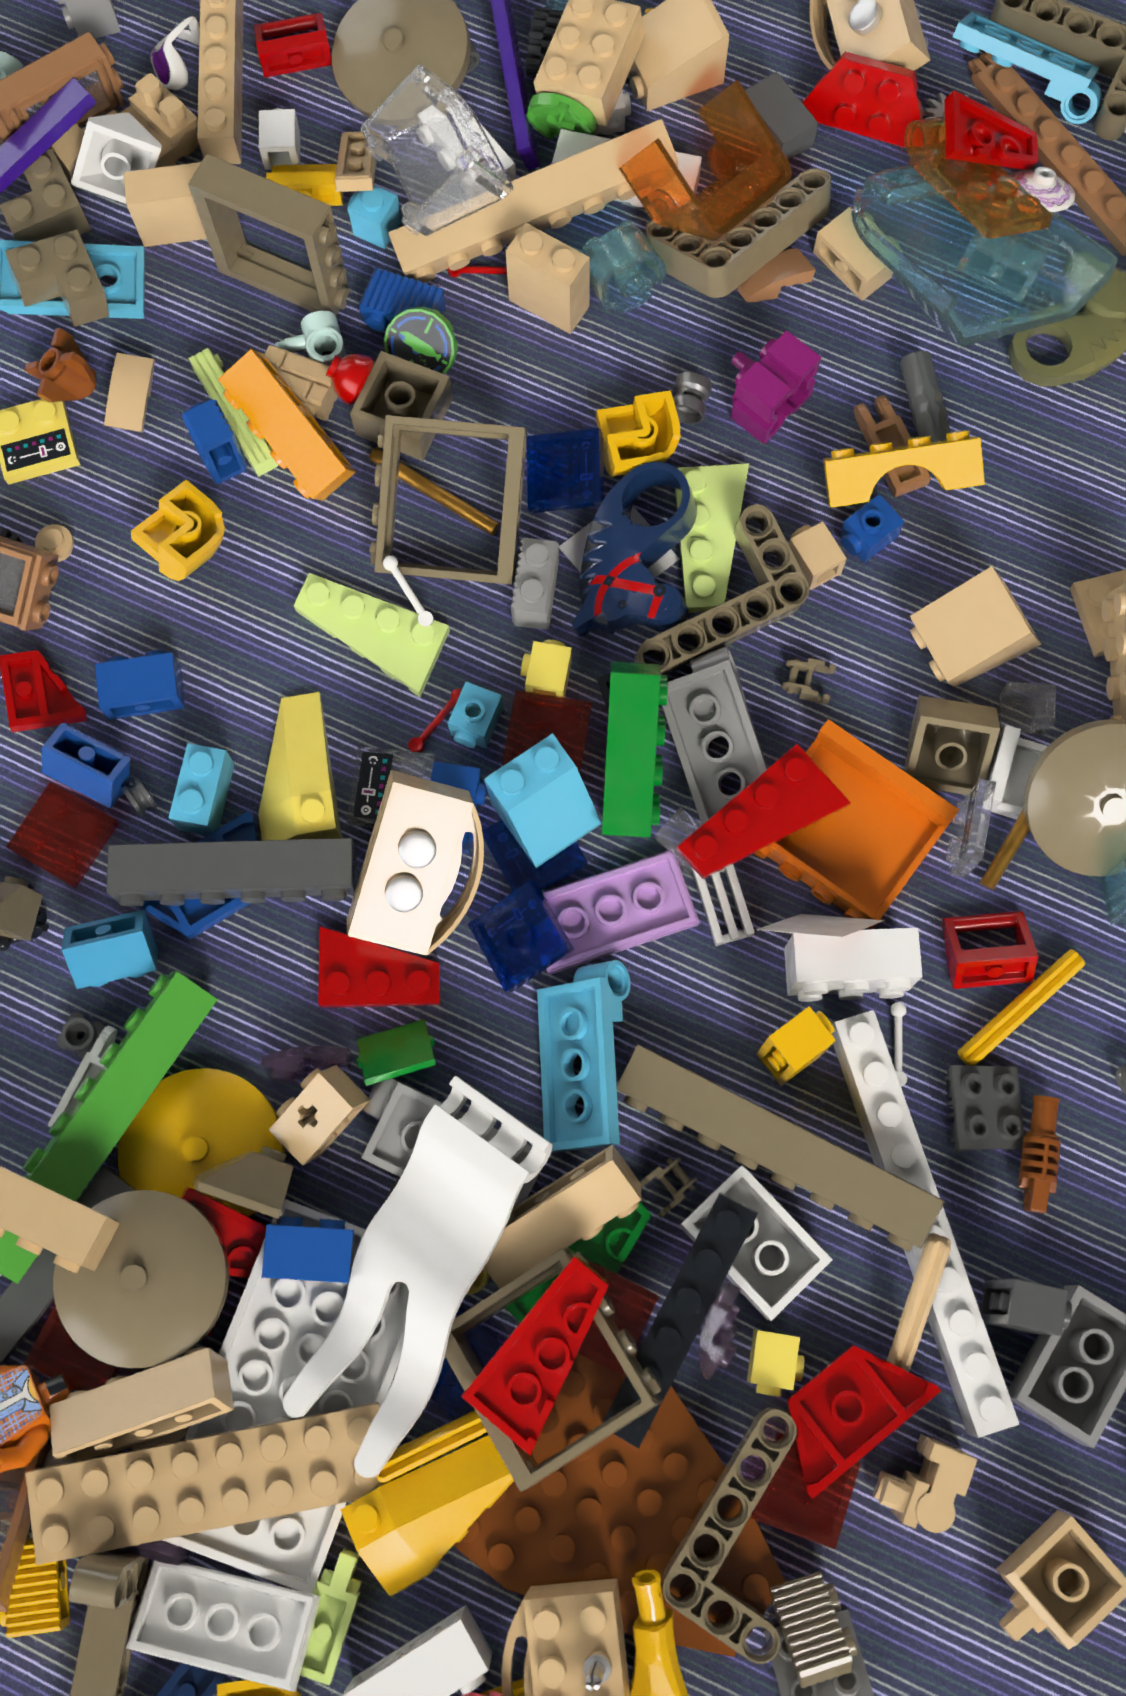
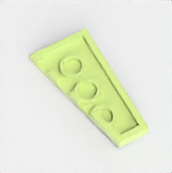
M749 463L677 468L685 476L697 503L695 523L690 532L679 542L684 601L688 607V613L706 612L725 603L736 542L734 529L740 518ZM675 488L676 508L678 510L682 501V492Z
M311 573L308 574L294 604L296 612L332 637L338 638L347 644L352 651L362 658L365 657L380 667L382 672L392 679H397L418 697H421L450 632L449 625L434 620L430 626L424 627L418 622V614Z

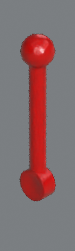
M465 266L458 270H450L448 268L447 272L453 278L460 276L461 273L507 274V267Z
M454 689L451 693V699L421 735L410 739L408 747L412 753L420 754L423 752L424 742L454 708L462 689Z

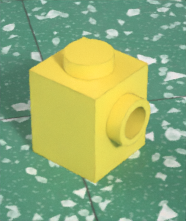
M544 640L543 643L533 641L531 654L524 653L521 666V676L526 677V698L564 704L572 664L571 647H566L564 643L557 640Z
M753 1329L747 1382L757 1384L756 1393L781 1397L782 1389L794 1390V1382L802 1381L804 1356L798 1355L800 1337Z

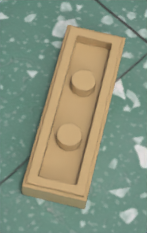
M377 132L342 133L335 175L336 192L373 191L379 145Z

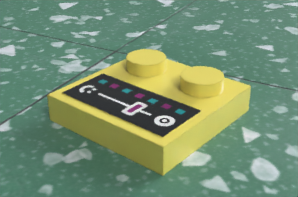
M43 399L0 410V464L3 477L8 485L81 465L65 401L48 403Z

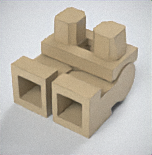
M151 73L135 84L137 92L128 98L130 106L120 113L129 112L162 144L155 168L174 166L178 159L189 155L198 146V130L196 129L198 127V118ZM112 110L111 112H109V113L106 114V115L118 114V113H117L115 110Z
M920 1434L915 1449L924 1456L919 1476L904 1470L902 1478H899L881 1470L872 1496L879 1499L878 1502L892 1508L891 1512L902 1524L915 1529L917 1524H920L927 1531L940 1533L952 1526L955 1520L953 1503L956 1494L966 1496L978 1459L959 1448Z

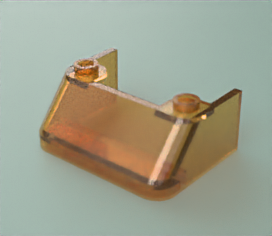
M739 80L698 109L699 114L717 141L709 148L707 153L709 167L717 179L700 193L694 194L659 138L619 167L633 192L656 224L709 240H716L729 232L790 182L792 177L790 163Z

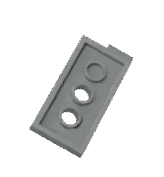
M728 646L690 659L693 673L668 682L667 706L662 705L702 825L768 769L745 702L746 698L740 683L739 673ZM716 737H724L729 743L728 752L721 758H713L708 752L709 743ZM728 774H737L741 779L740 790L734 795H725L720 787L721 780Z
M391 1078L374 1084L368 1096L370 1101L362 1109L380 1120L361 1158L401 1177L412 1155L425 1118L435 1104L440 1106L442 1102L396 1078ZM459 1111L454 1118L459 1120L465 1113ZM493 1127L484 1140L489 1142L499 1130ZM526 1144L514 1162L520 1164L527 1157L532 1146ZM539 1173L531 1181L523 1184L514 1206L528 1198Z

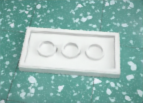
M154 1556L126 1649L296 1692L321 1597Z

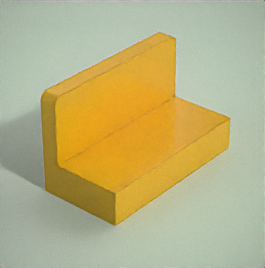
M337 164L272 166V172L266 173V179L330 206H343V192H336L335 186Z

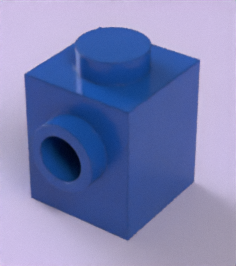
M879 494L844 521L840 533L841 542L848 553L853 556L857 555L865 563L898 538L905 521Z

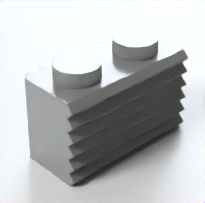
M523 538L520 540L521 547H519L520 554H518L511 604L512 622L518 627L547 630L550 628L559 564V543L549 540Z

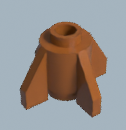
M56 328L51 342V346L54 348L47 350L40 362L27 363L24 371L35 378L41 379L37 396L48 403L81 400L91 395L96 387V372L87 363L72 335L62 328Z

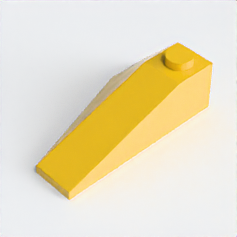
M487 1435L378 1487L340 1510L357 1552L387 1594L394 1596L430 1575L440 1564V1559L456 1542L462 1540L469 1532L467 1529L486 1508H490L514 1482V1479L490 1436Z

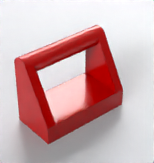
M322 12L253 25L264 78L332 65ZM318 28V31L264 41L265 38Z
M1023 911L942 918L948 971L953 989L1033 982L1038 953ZM1014 928L1017 945L961 950L957 936L959 932Z

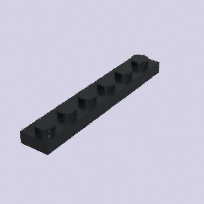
M721 1192L711 1208L636 1356L642 1369L648 1367L657 1378L662 1389L657 1394L662 1402L758 1215V1212ZM627 1375L602 1423L640 1399ZM662 1403L615 1432L614 1435L639 1449Z

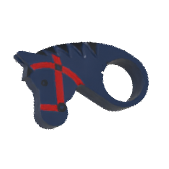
M650 462L637 466L617 482L602 501L592 521L581 564L580 597L582 606L572 624L573 629L577 630L579 636H584L598 627L614 634L616 630L624 629L630 625H643L666 631L686 621L688 607L680 592L672 585L658 584L652 573L648 570L650 566L690 532L696 520V499L685 476L676 467L663 462ZM658 485H669L682 492L680 507L668 521L657 526H642L636 523L632 525V506L638 496L645 490Z

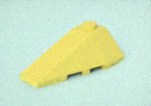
M320 692L281 698L258 813L262 841L342 838Z

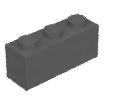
M1019 1279L985 1280L980 1313L984 1324L1028 1334L1062 1336L1063 1328H1068L1070 1324L1072 1304L1070 1301H1067L1068 1290Z

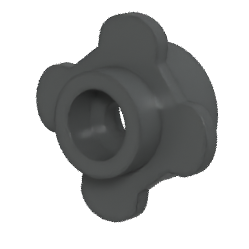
M80 1012L72 1013L57 1038V1044L63 1050L71 1049L77 1052L78 1057L83 1059L87 1052L90 1053L105 1026L101 1022L93 1023L86 1020L84 1014ZM80 1032L85 1034L83 1039H78Z

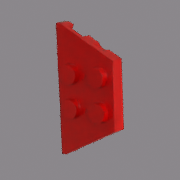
M845 51L834 63L832 69L827 74H824L816 83L814 89L807 97L801 100L803 105L820 124L925 153L928 136L924 133L922 123L923 110L921 101L917 96L918 83L914 70Z
M855 1345L849 1347L786 1400L789 1415L793 1418L796 1425L795 1442L808 1495L812 1499L815 1498L941 1392L940 1388Z

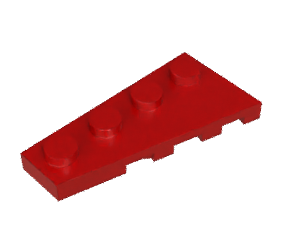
M796 744L678 845L676 850L698 875L704 879L748 857L750 854L770 846L834 812L848 807L851 802L804 750Z
M576 1254L461 1396L528 1455H531L609 1286L607 1280Z

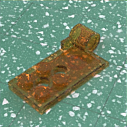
M945 116L915 120L908 124L905 131V147L910 156L909 164L987 239L1049 228L1053 214L1041 204L1038 198L1032 196L1020 185L1017 179L1011 177L1000 166L945 158Z

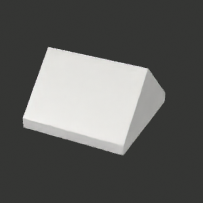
M129 112L89 117L71 185L126 204L123 172L155 168L162 144Z

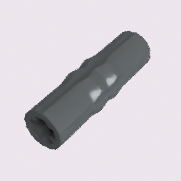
M928 351L910 353L901 359L900 366L908 394L909 408L912 411L913 424L917 430L918 437L931 436V442L947 440L946 433L951 432L948 423V413L944 406L943 393L939 388L931 354Z

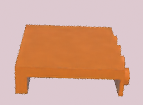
M828 719L805 753L851 804L753 854L762 859L769 857L780 865L778 869L784 876L794 882H798L800 879L812 888L811 893L819 901L826 905L833 903L845 911L844 917L880 920L956 816L959 809ZM875 924V925H873V926H870V927H868V928H869L870 930H871V929H874V927H875L877 924Z

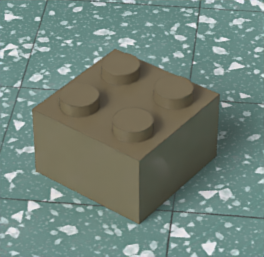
M381 351L350 413L355 435L378 444L380 424H385L386 415L443 420L453 400L450 376ZM402 431L400 452L423 461L436 434Z

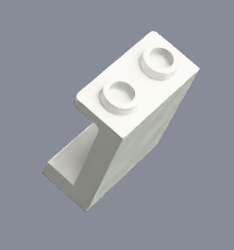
M1005 725L998 735L983 793L977 808L1017 820L1024 808V792L1029 774L1037 759L1048 746L1019 738L1021 729Z

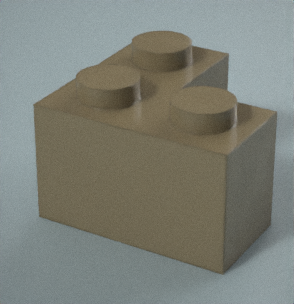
M52 148L46 150L24 171L32 191L0 204V209L16 241L37 242L76 229L80 235L91 231L84 212Z
M77 229L5 251L12 279L25 307L61 296L74 327L109 316L105 291Z

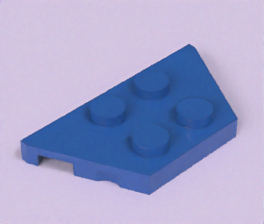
M249 810L195 843L256 841L255 818ZM225 898V903L209 905L200 903V899H185L183 905L167 906L160 904V900L144 901V905L138 908L145 910V912L187 938L192 939L250 903L241 902V898Z

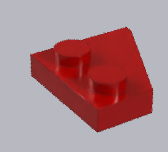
M38 650L0 655V670L9 727L12 733L59 726L62 723L72 724L88 721L85 709L73 698L67 686L58 675H55L49 663Z

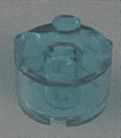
M631 221L622 222L617 228L610 230L601 237L589 239L583 246V253L590 257V288L607 311L611 308L617 313H625L641 306L652 296L650 289L656 281L661 285L665 278L666 265L643 232Z

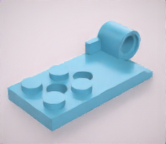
M970 12L958 23L953 38L960 40L959 46L974 53H979L981 49L992 54L991 59L1002 66L1011 67L1012 64H1015L1050 79L1051 81L1045 95L1061 101V113L1068 122L1073 124L1085 123L1093 117L1102 101V92L1100 87L1092 80L1100 67L973 12ZM1077 93L1086 94L1090 99V108L1086 110L1075 108L1072 103L1073 95Z
M0 240V310L8 314L69 316L61 296L31 306H24L12 279L5 251L36 241ZM84 244L98 278L109 275L117 279L116 283L112 286H102L105 291L109 312L107 318L144 319V246Z
M618 960L580 967L575 972L572 983L537 989L544 1138L553 1145L552 1153L605 1147L612 1144L620 1145L613 1022L623 1021L622 1000L627 998L629 994L630 977L624 964ZM579 1055L582 1060V1068L576 1076L573 1070V1063ZM581 1096L584 1101V1110L581 1116L578 1117L575 1105Z

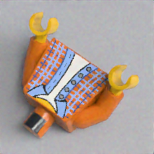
M0 1365V1474L4 1471L32 1464L51 1437L49 1405L65 1400L67 1395L72 1393L70 1385L62 1372L41 1383L28 1365Z

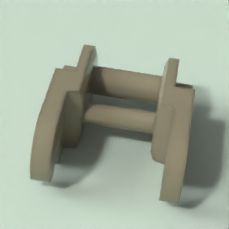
M798 658L788 660L786 666L791 668L788 682H783L781 688L786 690L788 694H800L799 699L827 704L830 701V695L823 694V697H821L818 691L811 690L812 674L814 671L833 674L836 672L837 667L834 664H829V667L825 666V661L808 658L807 662L800 661ZM798 671L807 672L804 685L796 683Z
M670 1157L666 1161L669 1166L664 1170L661 1166H658L640 1182L641 1188H643L653 1178H656L672 1194L673 1201L657 1214L660 1219L686 1198L683 1195L686 1189H689L691 1192L696 1189L693 1183L698 1179L695 1177L690 1180L678 1165L681 1161L680 1157L675 1161ZM670 1170L673 1171L684 1185L678 1191L664 1176Z

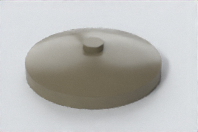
M358 0L342 19L334 37L332 68L335 80L348 102L367 118L387 124H404L417 121L416 112L449 90L456 93L461 86L470 62V34L467 24L453 0Z
M1098 720L1069 730L1043 751L1029 774L1024 792V815L1028 829L1041 850L1053 862L1069 871L1099 877L1126 873V720Z
M136 1190L107 1198L91 1209L120 1224L95 1272L81 1266L76 1274L55 1264L53 1293L59 1318L73 1341L86 1353L104 1363L124 1368H145L175 1360L184 1355L188 1350L193 1349L206 1337L223 1309L229 1285V1263L223 1240L214 1224L200 1209L178 1196L160 1191Z

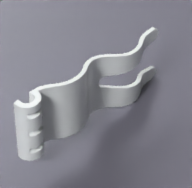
M454 1076L449 1083L452 1086V1091L445 1102L440 1106L435 1104L425 1118L412 1155L401 1178L370 1222L361 1239L353 1261L346 1299L332 1331L305 1365L283 1398V1407L289 1416H304L364 1348L381 1319L395 1282L405 1283L409 1289L401 1358L388 1394L374 1417L354 1460L355 1470L360 1476L365 1478L375 1477L382 1471L398 1445L426 1407L443 1366L451 1327L460 1304L494 1251L523 1184L531 1181L541 1171L552 1152V1143L458 1076ZM467 1098H469L472 1102L468 1111L459 1120L455 1119L454 1116L463 1107ZM498 1119L502 1122L501 1127L494 1138L487 1142L484 1138ZM529 1141L532 1144L529 1154L520 1164H517L514 1160Z

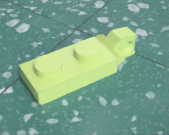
M345 1548L339 1554L335 1570L332 1571L325 1568L321 1579L319 1578L313 1594L320 1596L321 1599L300 1673L301 1676L329 1686L333 1680L361 1593L359 1589L362 1581L352 1578L359 1559V1553Z

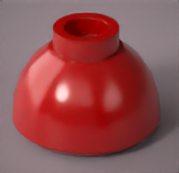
M350 354L343 358L335 355L326 376L332 379L334 391L347 405L355 403L373 368L374 360L372 357L363 354Z

